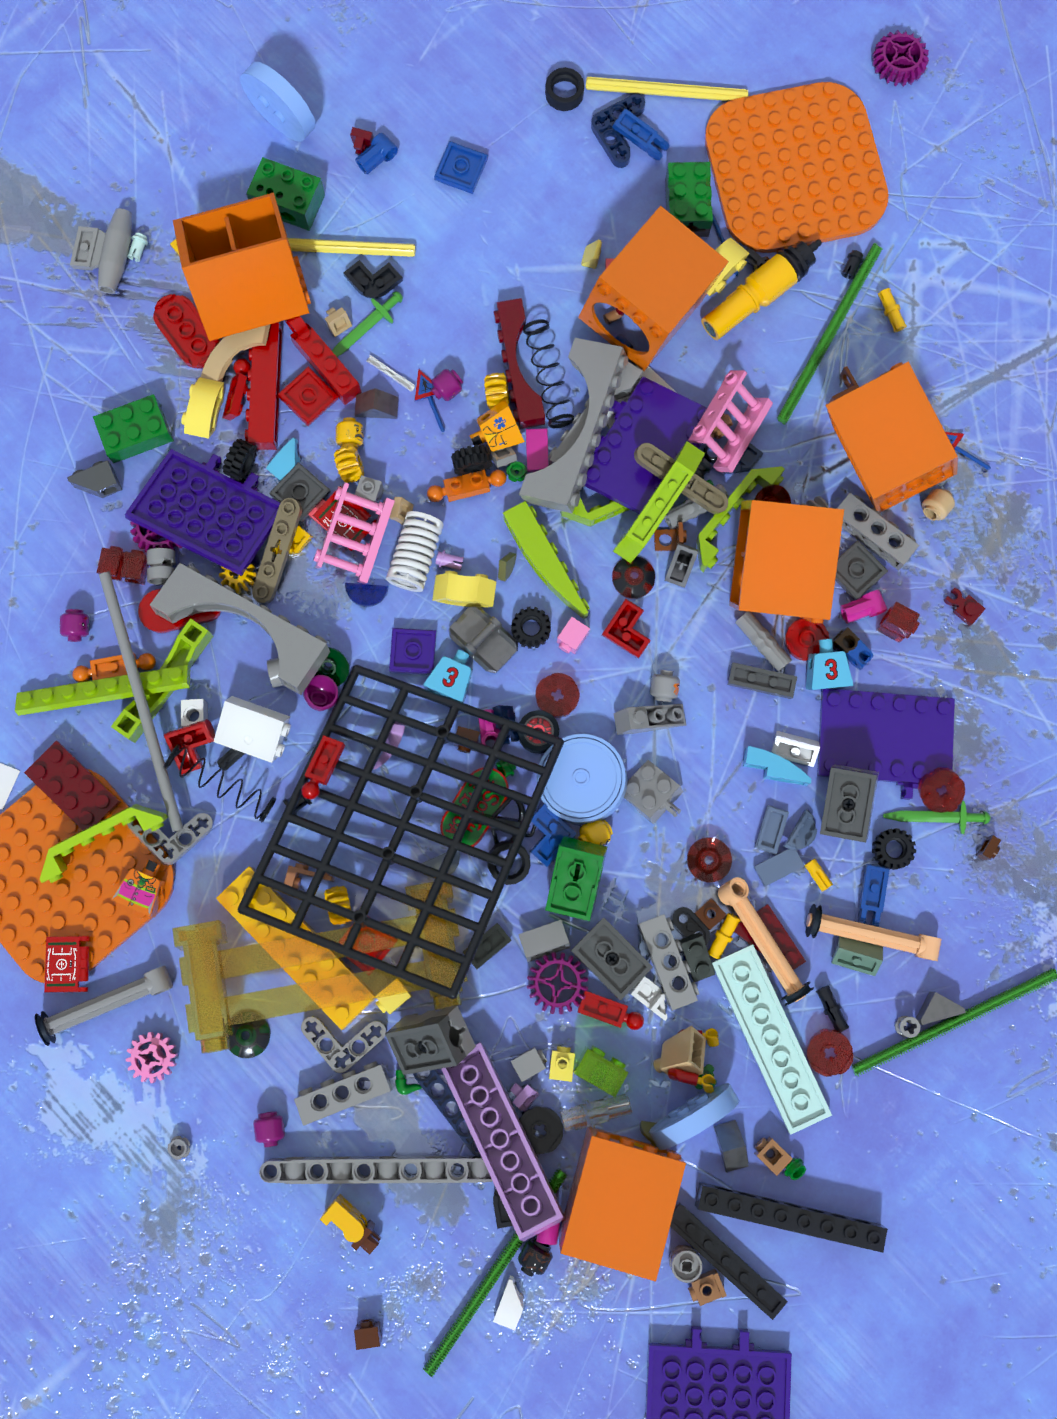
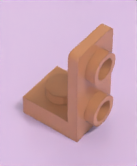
M296 863L295 867L288 866L284 884L299 889L301 884V878H298L299 874L313 877L315 872L309 871V866ZM327 873L323 877V880L334 882L335 879Z

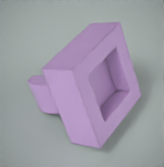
M515 1083L510 1089L517 1096L512 1103L524 1112L539 1096V1093L528 1084L523 1089Z

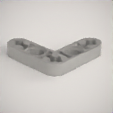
M199 813L183 826V830L177 831L170 838L160 829L153 831L160 838L157 843L150 844L146 838L148 834L153 833L151 829L143 832L139 825L132 826L134 824L133 821L127 824L130 831L164 865L176 863L209 834L213 828L212 818L206 813ZM199 820H207V828L200 827L197 830L199 836L196 837L195 833L189 828L192 826L193 830H195L199 826ZM185 833L192 836V841L187 845L179 842V837ZM163 844L167 851L173 850V858L166 857L164 859V852L159 847Z
M308 1017L301 1024V1031L328 1065L338 1073H344L381 1042L387 1032L384 1023L373 1021L342 1046L318 1017ZM308 1021L317 1023L315 1028L319 1033L322 1030L325 1032L316 1042L313 1037L317 1035L313 1031L308 1032L306 1030L309 1027ZM373 1025L374 1027L380 1026L382 1028L380 1031L381 1036L378 1037L376 1035L372 1037L370 1041L373 1044L370 1046L368 1040L362 1034L365 1032L366 1036H368L373 1031L371 1028ZM329 1038L332 1040L333 1047L330 1051L321 1049L320 1043L322 1039ZM356 1040H361L365 1044V1050L362 1053L358 1054L352 1048ZM348 1048L349 1053L356 1059L352 1061L350 1057L345 1061V1068L342 1066L337 1067L336 1063L338 1061L336 1058L338 1056L340 1058L346 1056L348 1053L344 1050Z

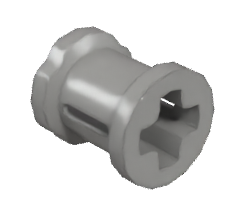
M901 1016L894 1025L898 1034L908 1038L917 1036L921 1029L919 1021L914 1017ZM907 1023H911V1027L908 1028V1031L904 1030L903 1026H906Z

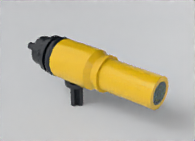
M817 239L810 245L803 241H798L793 246L784 247L771 259L767 256L761 257L752 248H747L746 251L750 254L745 260L753 267V272L745 278V285H739L734 292L726 297L725 301L701 319L702 325L710 337L714 340H719L750 314L760 311V306H769L797 282H800L808 274L809 268L815 264L816 258L813 252L822 245L821 240Z

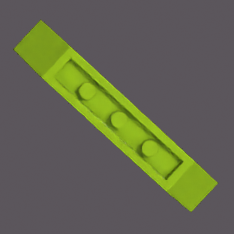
M688 441L685 442L675 457V462L627 533L623 534L613 549L614 553L629 563L636 558L694 475L705 454L703 451Z
M780 466L751 469L729 496L726 510L715 514L699 533L696 544L699 550V567L702 572L707 567L712 569L718 561L716 556L719 550L709 542L717 535L716 529L719 525L724 526L731 518L729 513L732 509L737 510L741 506V501H744L742 497L745 493L748 492L750 494L757 484L763 488L768 485H774L777 488L784 479L782 474L785 468Z
M580 498L579 504L574 508L573 513L560 511L563 517L591 527L630 509L610 500L609 504L605 506L597 505L587 513Z
M134 804L55 844L48 850L40 876L41 883L47 880L53 883L63 877L62 873L68 868L62 857L75 851L74 846L81 843L83 847L95 841L93 836L99 833L105 836L115 830V825L122 823L125 826L136 820L134 816H136L143 831L151 829L153 832L164 826L163 821L168 818L167 814Z

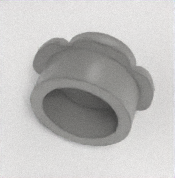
M176 1136L168 1144V1153L176 1160H180L182 1157L185 1158L190 1153V1142L185 1137Z

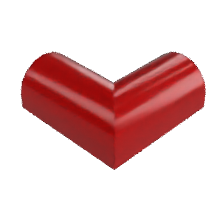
M625 599L602 633V636L639 659L650 643L649 638L633 629L644 610Z
M208 719L164 734L171 752L177 743L181 744L180 749L183 747L187 748L181 775L185 774L200 760L195 747L214 741L215 731ZM185 749L174 758L179 770ZM202 761L199 762L191 771L201 769L203 766Z

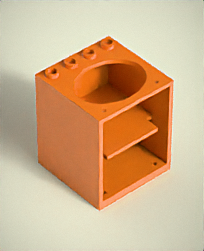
M274 193L173 220L181 267L209 341L309 314L307 305L311 304L300 262L298 256L293 257Z
M660 205L599 276L578 318L611 345L623 347L628 359L645 371L700 305L729 261ZM596 303H606L630 317L645 334L649 342V351L634 350L613 337L597 318L594 305Z
M909 362L895 364L890 368L891 371L825 405L831 424L874 509L880 513L957 475L958 456Z
M758 500L741 501L729 606L739 611L796 616L812 623H823L824 619L830 620L844 509Z
M587 1126L564 1213L566 1219L562 1221L558 1235L560 1254L656 1282L686 1162L682 1159L681 1155L670 1149L659 1150L658 1147L652 1144ZM634 1142L644 1145L643 1148L634 1146Z

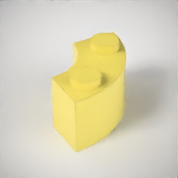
M731 237L716 249L729 262L707 293L709 296L716 292L720 293L727 285L726 281L736 271L740 272L747 263L745 259L750 253Z
M199 377L196 383L190 386V399L187 411L182 415L181 423L184 425L185 434L209 439L216 430L218 413L223 403L224 382Z
M445 571L444 574H439L435 577L432 600L463 607H493L496 581L488 579V576L484 574L463 576L458 575L455 571Z

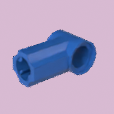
M379 133L372 140L371 146L361 153L355 161L360 170L368 175L383 161L388 162L392 160L398 152V147L384 133Z

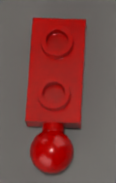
M238 359L233 365L236 375L231 380L222 418L227 420L234 419L242 412L243 404H241V400L248 388L246 384L247 376L245 375L248 374V368H251L250 363L245 359Z
M323 735L304 775L307 779H310V782H306L301 789L302 795L306 799L312 800L319 795V783L327 786L345 748L343 742Z
M584 991L585 999L581 1000L578 1013L621 1028L623 1022H626L627 1026L632 1030H638L643 1026L644 1018L639 1012L628 1014L626 1013L627 1005Z

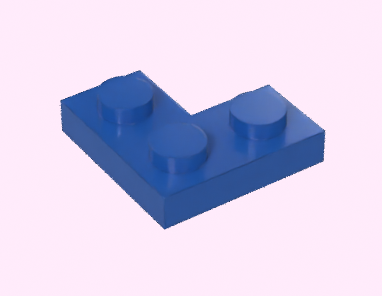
M543 803L534 813L531 823L544 836L529 852L543 865L548 867L557 857L558 848L563 837L574 838L577 833L561 818L552 813L548 806Z

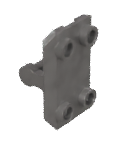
M469 607L448 630L450 638L488 672L497 673L518 651L516 639L502 627V624L494 616L491 617L481 607Z

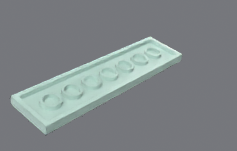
M754 945L747 946L712 962L716 976L788 1133L791 1135L832 1116Z

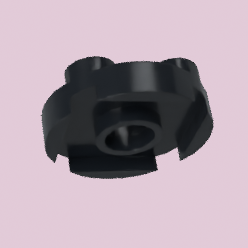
M535 1106L523 1113L519 1120L535 1154H545L555 1150L563 1137V1125L558 1114L548 1107ZM544 1124L546 1134L536 1136L535 1125L540 1126Z

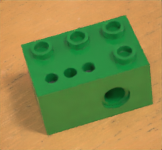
M262 157L246 195L248 199L274 193L282 221L310 231L325 197L321 178Z
M563 837L558 848L546 911L590 921L595 907L607 846Z

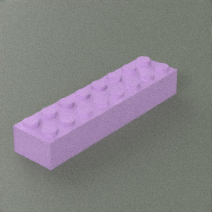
M480 1042L475 1045L476 1047L457 1066L441 1069L518 1238L521 1241H526L560 1223L566 1217L490 1056Z

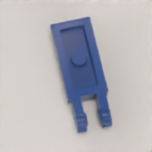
M627 109L622 111L612 126L613 129L644 152L647 151L648 155L657 161L661 160L663 155L652 145V142L664 151L670 147L669 143L658 135L657 131Z
M871 864L865 865L857 922L866 923L867 910L873 911L871 925L879 927L881 913H883L890 868Z

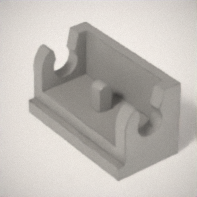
M562 920L518 934L527 962L542 958L543 955H550L552 952L556 953L570 948Z

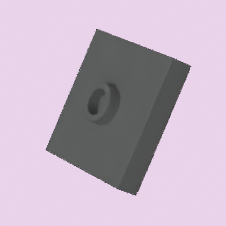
M298 462L269 494L280 503L287 498L299 501L302 505V515L300 518L302 523L322 499H325L331 491Z
M857 540L838 558L835 581L854 600H857L882 578L888 570Z

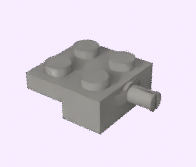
M647 760L628 780L624 799L654 824L666 810L674 817L678 816L677 813L680 814L681 809L673 803L683 793V790L678 783L651 761Z

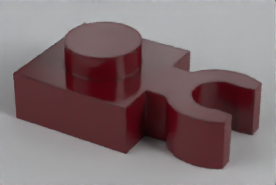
M954 588L951 590V593L955 595V600L947 596L944 602L947 605L955 606L956 609L953 613L968 626H971L986 608L970 595L964 599L961 591Z

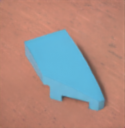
M292 438L266 467L280 481L298 462L300 463V457H298L297 453L298 440L296 438Z

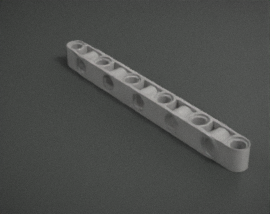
M478 1156L287 1157L269 1159L262 1164L259 1170L260 1177L264 1182L285 1184L492 1182L482 1157ZM411 1163L417 1167L415 1175H408L406 1173L405 1166ZM271 1164L276 1167V1176L268 1175L266 1171L267 1165ZM319 1164L323 1167L324 1173L322 1176H316L313 1173V1165ZM367 1164L371 1170L370 1174L367 1176L360 1174L359 1165ZM453 1164H461L464 1167V1172L461 1175H455L451 1170Z

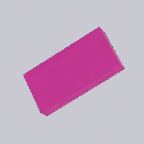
M526 429L527 472H536L549 466L547 429Z

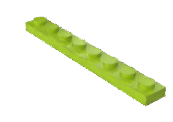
M188 665L139 673L145 695L190 688L191 670ZM128 675L19 692L16 695L15 712L20 716L134 696Z

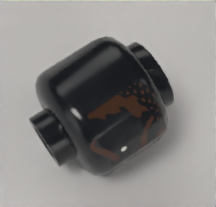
M536 1238L528 1240L518 1256V1261L522 1266L521 1270L531 1277L534 1274H544L553 1258L550 1245L539 1243L536 1241Z

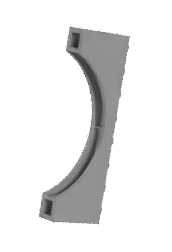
M580 338L574 339L568 358L587 383L589 409L585 425L576 442L559 460L544 469L526 474L519 493L521 498L527 503L568 513H573L574 508L579 504L581 488L586 484L588 468L593 464L595 448L600 444L602 428L607 424L609 408H612L614 404L616 388L620 387L622 371L628 364V356L623 347Z
M179 563L150 604L155 614L173 624L187 616L210 611L234 613L255 622L268 633L276 645L279 657L278 678L282 685L302 695L330 653L327 641L324 638L308 634L307 629L300 625L294 626L290 624V621L282 615L277 617L266 606H257L248 596L237 595L235 590L228 585L221 586L217 584L213 577L199 574V571L191 565L185 566Z

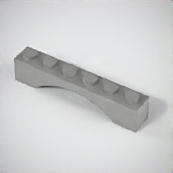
M630 362L622 371L621 384L619 388H616L614 400L630 396L642 378L643 371ZM589 398L584 406L586 409L582 414L578 413L572 422L574 426L570 431L566 430L560 439L562 442L559 447H554L548 456L550 458L549 465L566 454L578 439L587 419Z

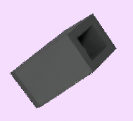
M108 461L96 462L92 467L85 470H77L67 477L74 488L100 498L122 490L116 473Z

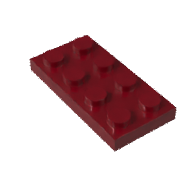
M57 740L24 772L82 830L104 820L121 803Z

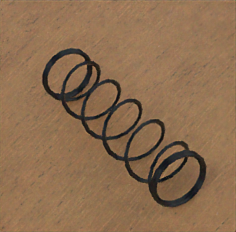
M538 319L527 323L523 327V333L529 335L526 339L527 346L537 350L531 358V363L543 368L537 374L536 381L541 385L549 386L541 394L543 402L553 405L546 413V418L549 420L548 426L550 428H562L573 422L574 415L562 414L549 419L548 412L555 406L568 403L570 400L566 399L558 403L546 402L543 399V394L552 386L562 385L565 381L543 384L538 380V375L543 370L556 367L560 363L556 362L548 366H539L533 362L535 354L541 350L553 348L555 345L549 344L542 348H535L528 344V339L531 335L542 333L550 328L547 320ZM534 324H547L546 326L540 327L534 331H525L528 327ZM563 418H572L567 421H556Z
M176 744V746L172 750L171 754L169 755L167 761L163 766L165 769L169 768L174 758L184 749L185 751L179 770V776L181 778L186 776L199 762H201L204 759L198 780V787H204L218 772L222 770V776L217 790V798H221L237 782L241 780V785L236 800V809L241 808L256 792L260 791L254 818H260L259 822H264L265 818L267 817L268 813L270 812L271 808L273 807L276 801V798H274V796L269 801L265 810L259 816L256 817L262 795L261 789H257L256 791H254L240 806H238V801L243 786V779L240 778L237 781H235L221 796H219V791L224 777V768H221L218 771H216L202 786H200L201 777L206 763L205 757L198 760L184 775H181L182 767L187 753V748L183 747L182 749H180L181 744Z

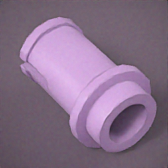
M444 550L443 552L438 551L435 564H438L439 567L446 566L461 571L462 565L454 563V561L463 563L464 557L447 554Z

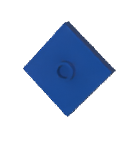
M449 141L434 175V180L473 194L488 160V155Z

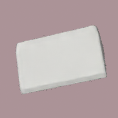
M776 731L771 753L777 754L788 761L814 767L820 744L815 740Z

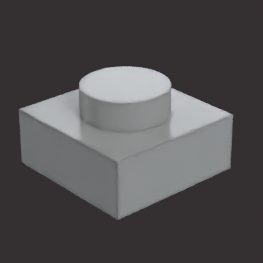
M511 446L494 452L489 449L491 459L497 468L517 461L516 453Z

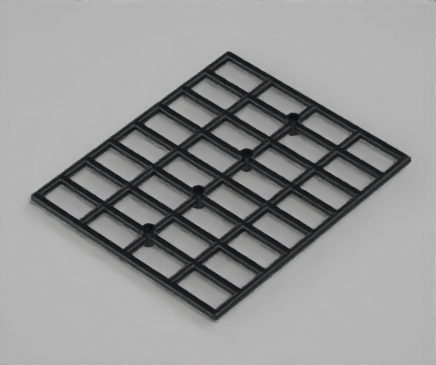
M354 665L238 906V912L450 999L457 998L564 745V740L360 665ZM359 675L400 689L391 710L350 696V692ZM408 693L450 707L444 724L435 727L399 714ZM345 703L387 718L377 740L336 725ZM459 711L502 726L493 747L450 732ZM395 722L437 737L428 758L386 743ZM510 729L553 745L545 766L501 751ZM331 732L373 748L364 769L339 760L336 764L335 769L359 777L350 799L320 789L317 797L345 807L335 830L293 814L302 795V786L309 781L304 776L323 735L330 737ZM452 742L488 755L480 777L436 762L443 745ZM381 751L423 766L424 768L416 785L409 787L372 773ZM497 759L541 775L532 797L488 781ZM432 770L475 786L466 808L423 792ZM368 781L410 796L401 819L358 803ZM484 789L528 805L519 828L475 812ZM423 801L462 816L453 839L410 823L409 821L417 803ZM354 811L397 827L388 847L380 848L344 834ZM470 820L515 836L505 859L461 842ZM289 822L331 838L321 861L279 845ZM405 831L449 847L439 870L395 853ZM339 842L382 858L373 881L330 865ZM457 851L502 867L492 890L448 874ZM274 853L317 869L306 892L264 876ZM396 863L435 878L425 902L381 885L390 865ZM325 873L368 889L360 910L352 911L315 896ZM443 882L488 899L479 922L434 905ZM259 884L302 900L292 924L249 907ZM377 893L421 910L411 934L367 916ZM311 904L354 922L344 945L300 928ZM429 914L474 931L465 955L420 938ZM367 926L407 942L397 966L352 949L361 928ZM416 946L460 963L451 988L406 970Z

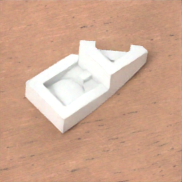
M644 976L630 990L629 994L666 1021L665 994L662 993V989Z
M511 1275L504 1289L493 1322L515 1331L524 1308V1297L522 1293H519L515 1285V1279Z

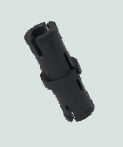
M827 985L818 989L816 993L825 1009L823 1012L825 1015H828L835 1033L848 1029L849 1025L840 1010L842 1007L840 1003L837 1004L830 986Z

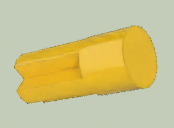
M815 858L804 865L821 891H825L833 885Z

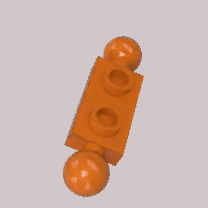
M497 469L492 471L490 476H486L485 470L445 479L443 480L444 487L441 488L438 485L429 487L427 497L432 502H439L447 495L448 501L452 502L490 492V484L496 487L505 484L506 474L502 470Z
M133 653L137 668L151 670L155 667L156 659L152 654L144 653L136 659V654ZM122 655L90 660L91 668L80 665L72 673L74 680L79 683L88 681L90 677L93 680L127 675Z

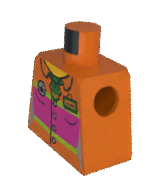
M148 860L143 872L131 868L110 900L149 917H156L165 886V881L155 877L161 865Z

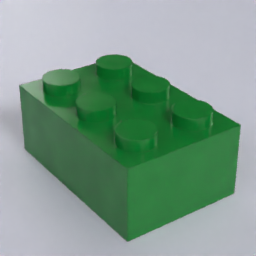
M154 394L93 416L106 455L113 464L174 441L161 405Z

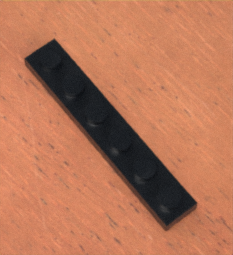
M681 1203L675 1207L670 1227L773 1320L788 1301Z

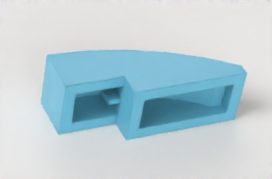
M751 746L745 749L743 766L764 770L763 779L804 786L811 784L812 779L806 773L779 755Z

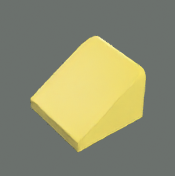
M596 240L585 247L581 262L582 266L593 269L597 268L602 247L601 240Z

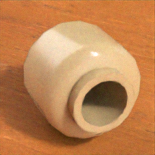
M933 489L922 502L924 515L933 521L944 520L955 507V500L951 492L946 489Z

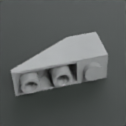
M683 704L627 707L614 713L617 735L686 726Z

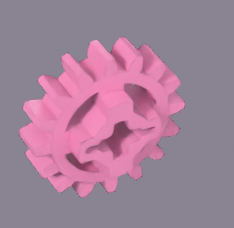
M148 1032L147 1038L144 1034L139 1035L140 1042L133 1040L131 1043L134 1048L127 1049L131 1057L125 1060L132 1064L127 1069L128 1071H136L133 1075L134 1078L141 1075V1082H146L149 1078L150 1083H155L156 1077L160 1081L164 1080V1073L167 1075L172 1073L169 1067L177 1065L176 1062L172 1061V1058L178 1056L177 1053H172V1049L176 1045L168 1044L171 1039L170 1037L162 1039L163 1033H157L156 1037H154L153 1032ZM152 1042L147 1049H140L145 1043ZM162 1047L164 1048V1050H165V1052H166V1056H164V1054H163V1052H162V1050H161ZM153 1053V1057H155L157 1060L150 1062L151 1058H149L145 1054ZM138 1059L140 1060L142 1067H140ZM157 1065L163 1066L158 1072L152 1073Z

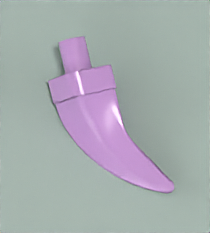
M395 722L386 743L398 747L404 734L405 726ZM383 752L376 762L374 770L382 766L392 755Z

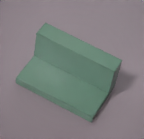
M838 936V945L832 955L831 963L876 976L883 962V946Z

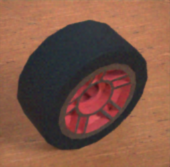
M531 711L523 716L519 722L520 724L534 729L538 728L545 733L559 737L560 729L558 722L553 715L546 711ZM518 732L519 742L524 749L531 753H545L552 746V744Z

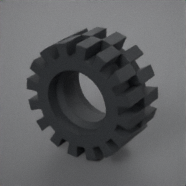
M240 438L236 442L234 441L233 446L229 448V453L226 454L227 458L223 462V473L238 481L244 480L249 474V470L252 469V464L255 462L254 458L257 456L256 446Z
M484 445L467 446V448H461L460 451L456 450L451 456L455 474L459 476L481 470L486 471V469H490L493 466L489 448Z
M527 607L525 610L521 609L512 620V635L522 647L527 646L528 649H532V647L538 648L539 645L545 644V641L550 636L551 622L549 617L545 615L543 610H538L537 607H534V609H531V607ZM528 620H534L539 624L540 630L535 635H527L523 631V624Z
M898 828L881 832L880 835L876 836V841L872 844L874 846L872 853H875L874 859L879 861L878 864L880 866H885L892 870L908 866L910 861L914 860L915 856L913 855L916 853V849H914L915 841L912 842L911 840L913 837L907 835L905 830L901 831ZM893 840L900 843L902 853L899 857L893 858L887 854L886 845L889 841Z

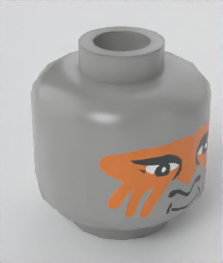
M660 670V674L652 676L650 694L655 697L654 700L672 702V699L678 697L680 679L677 676H673L674 671Z

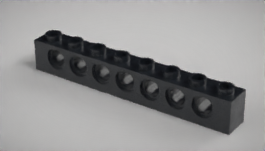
M699 1182L695 1202L698 1210L884 1252L888 1229L882 1224Z

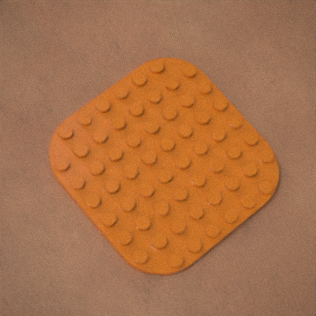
M818 82L730 100L718 107L711 115L705 132L706 151L726 227L738 243L741 242L749 247V249L752 248L755 252L773 253L782 250L786 246H793L798 241H803L810 245L817 239H820L823 243L861 235L871 230L883 216L888 204L886 180L865 106L861 99L849 88L833 82Z
M89 770L121 802L106 818L129 807L103 776ZM37 785L0 814V943L29 977L45 983L46 937L90 936V941H81V947H90V972L153 918L110 900L130 869L134 868L143 872L148 860L161 865L155 877L165 881V886L157 914L167 905L174 890L175 870L173 864L164 865L130 831L128 825L123 826L122 823L114 826L115 830L105 836L99 833L93 836L95 841L83 847L81 843L74 846L75 851L62 857L68 868L62 873L63 877L53 883H50L49 880L41 883L40 876L49 848L83 830ZM137 819L133 821L134 824L132 826H140ZM152 833L147 835L146 840L148 843L155 844L158 842ZM161 845L159 848H161V849L163 850V852H164V857H163V858H164V859H165L166 857H169V858H170V856H169V854L167 853V851H166V850L163 848V846Z

